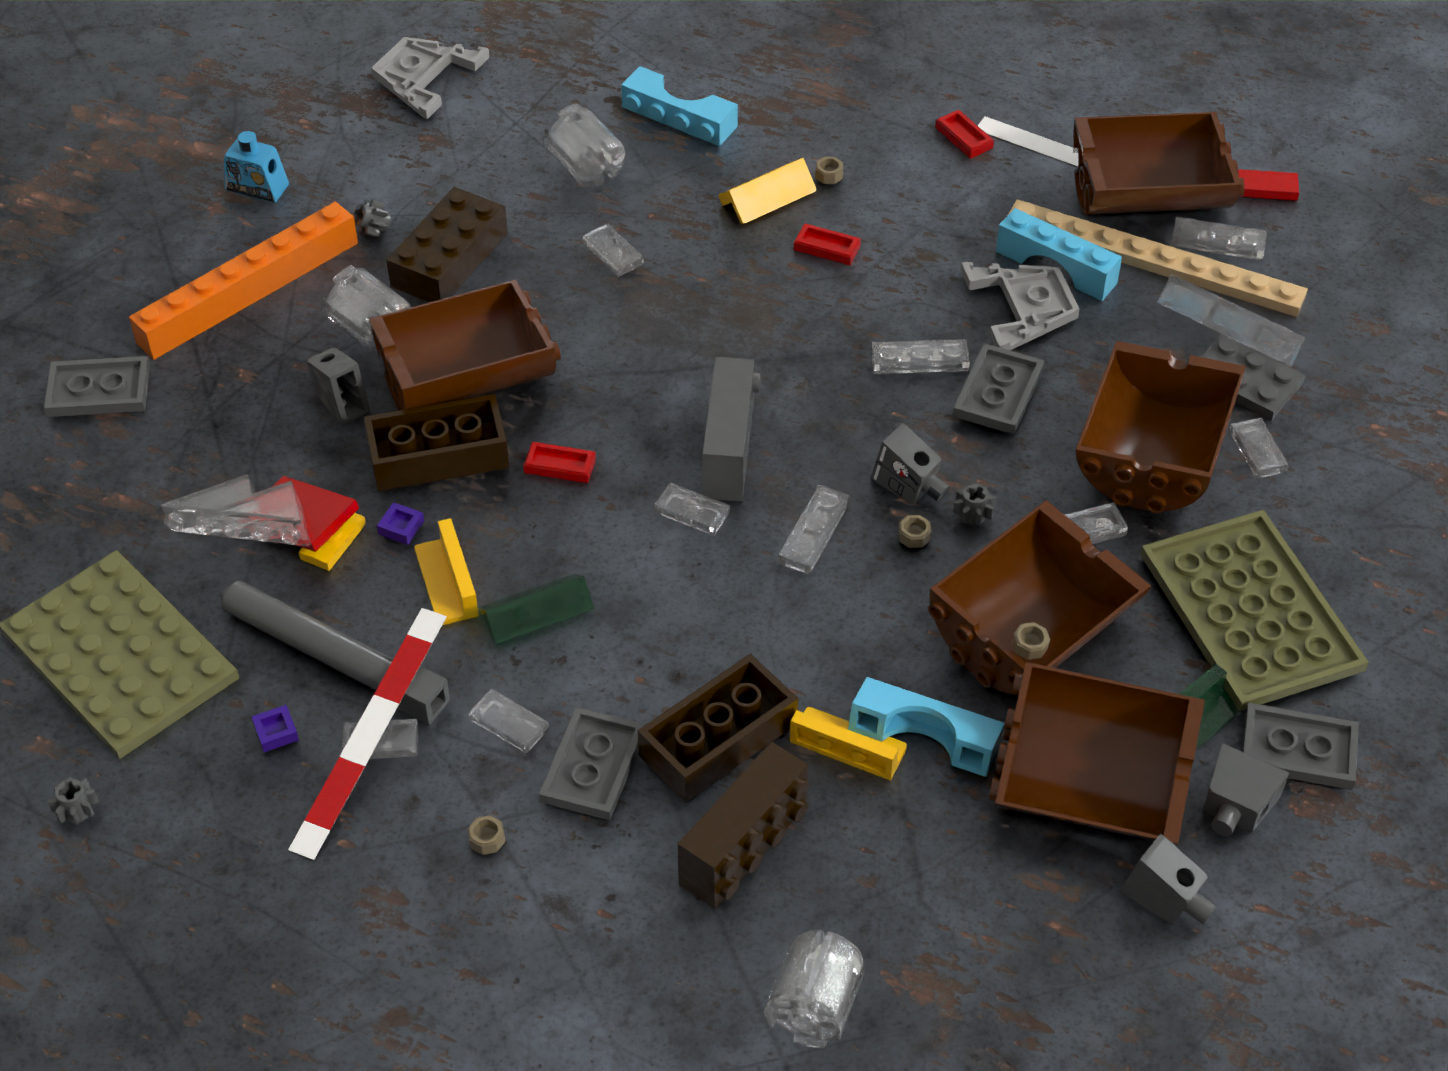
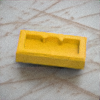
M354 513L316 552L301 548L299 551L300 560L330 571L366 525L365 517Z

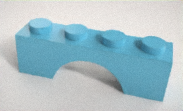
M641 66L621 84L622 108L720 146L738 127V104L715 95L699 100L676 98L664 89V75Z
M1016 208L999 224L997 253L1021 264L1027 258L1034 255L1049 257L1067 270L1073 280L1075 289L1100 301H1103L1117 285L1122 256Z
M866 677L852 702L848 730L879 741H884L892 735L905 732L927 735L940 742L946 748L952 766L987 777L999 751L1005 723Z

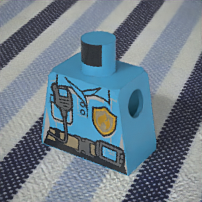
M242 132L224 156L225 190L276 203L289 185L277 149L272 145L257 142L254 132Z

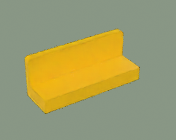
M801 158L718 194L722 206L732 203L740 223L745 224L815 192L816 187L804 158Z
M452 519L438 521L440 539L417 544L414 548L433 612L447 616L443 625L478 617L479 613L476 593Z
M807 707L804 713L796 710L790 722L791 743L891 781L906 752L907 744L892 737L879 741L848 730L849 721L813 707Z

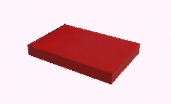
M283 476L239 519L245 528L316 552L359 509L356 499Z

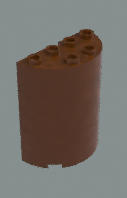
M1216 112L1075 117L1073 153H1078V167L1074 170V179L1078 202L1084 214L1232 208L1238 197L1244 195V180L1239 178L1237 160L1232 159L1231 143L1225 139V127L1223 123L1219 122Z
M516 279L369 318L377 354L382 356L385 367L384 376L398 410L468 399L548 377L555 373L556 361L561 360L557 342H551L548 326L546 323L541 324L537 307H532L528 291H522Z
M1116 341L1076 447V459L1081 472L1099 492L1112 499L1119 506H1129L1152 513H1162L1163 511L1181 509L1194 503L1205 493L1209 486L1246 366L1190 355L1189 359L1182 361L1174 358L1171 351Z
M1046 500L932 586L929 593L930 605L928 606V611L950 648V656L957 664L964 665L971 671L982 686L986 688L992 687L1001 692L1012 694L1016 673L1023 674L1026 662L1053 668L1058 667L1143 598L1150 590L1151 585L1107 549L1104 551L1096 549L1088 533ZM1035 622L1046 628L1050 643L1042 658L1027 660L1015 653L1012 639L1020 624Z
M1026 662L1023 674L1016 673L1012 694L1018 696L1016 709L1008 708L1003 740L1009 742L1008 744L1003 742L1000 744L996 775H1000L1001 778H993L989 800L995 801V806L1151 841H1155L1161 833L1177 846L1205 699Z

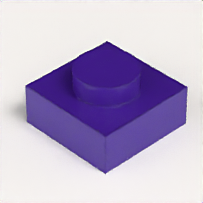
M393 502L377 524L378 535L408 545L424 523V515L420 511Z
M287 705L251 716L263 752L299 741Z

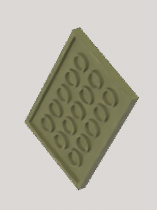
M1264 509L1142 546L1140 552L1142 559L1239 712L1247 709L1248 702L1260 705L1366 671L1369 664L1368 660Z
M117 550L0 623V631L119 759L239 679L238 670Z

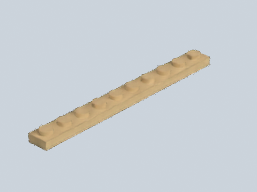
M1017 199L1009 212L1010 214L1016 208L1122 256L1121 263L1295 317L1298 316L1307 295L1308 288L1040 207L1029 202Z

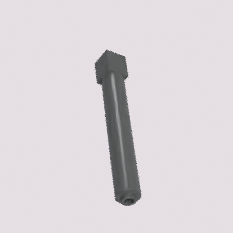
M241 580L228 585L222 593V608L225 612L374 690H377L393 661V658ZM420 665L397 709L430 725L450 701L447 679Z

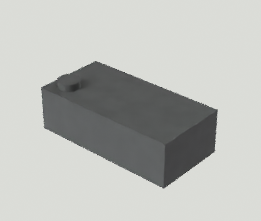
M715 357L702 453L703 499L743 502L754 410V392L759 393L761 373H755V359Z

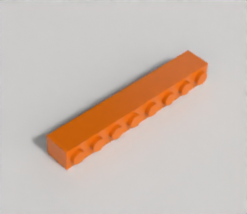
M335 201L129 316L136 344L155 360L357 245L358 238L354 216Z

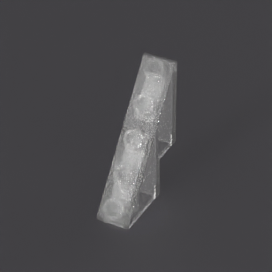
M1172 274L1157 301L1290 367L1306 339L1260 315Z
M248 474L161 504L166 515L164 523L175 532L300 546L311 545L303 507L292 481L256 493Z

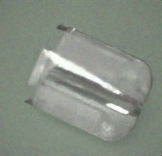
M574 104L556 114L559 117L558 121L552 126L550 131L544 130L543 144L545 148L583 187L596 188L604 185L605 179L608 182L613 180L619 174L625 162L626 153L624 145L589 108H582L579 104Z
M351 265L343 269L332 279L336 285L331 290L327 300L323 297L321 298L320 309L322 315L371 352H377L369 318L411 307L407 300L365 268L357 269Z
M807 930L797 936L790 943L765 1006V1018L770 1027L773 1028L776 1022L783 1029L794 1034L792 1042L811 1048H826L828 1041L837 1038L840 1040L865 974L863 956L857 946L843 936L833 932H828L825 936L822 930Z

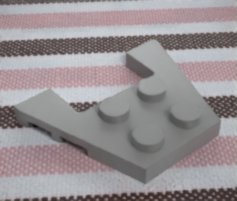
M403 37L371 67L372 76L419 115L428 119L442 105L440 95L427 91L424 88L450 63L476 71L489 59V49L478 47V51L467 50L462 47V44H456L453 48L439 46L438 41Z
M973 262L961 263V274L968 289L974 290L997 285L1001 286L1017 322L990 326L989 336L996 347L1012 350L1077 319L1080 309L1059 267L1019 265V269H1004L995 263H992V266L988 268L973 267Z

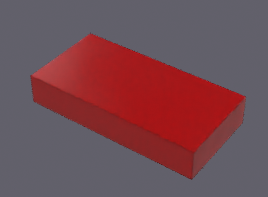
M959 109L936 119L935 128L970 159L994 148V140Z
M1238 169L1239 178L1244 180V195L1241 197L1298 201L1300 193L1298 173Z
M804 223L794 241L793 250L851 266L861 247V238Z
M532 441L523 465L524 473L588 483L596 461V451Z

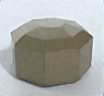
M823 157L816 161L815 179L823 184H836L843 179V162L836 157Z
M907 515L898 525L899 542L908 548H923L931 540L930 521L921 515Z
M1035 622L1020 624L1012 639L1015 653L1027 660L1042 658L1050 643L1046 628Z
M491 815L475 818L467 828L471 849L482 855L498 852L505 843L502 821Z

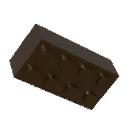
M453 187L386 259L390 287L427 302L452 297L507 235L505 206Z
M495 394L364 416L378 491L509 468L507 441Z
M750 653L637 730L639 757L686 803L790 729L791 719L796 710H798V697Z
M771 742L677 843L679 885L714 909L723 899L729 900L737 891L740 880L747 873L751 874L759 867L764 853L770 847L775 848L779 845L789 825L793 821H800L808 809V764L774 742Z

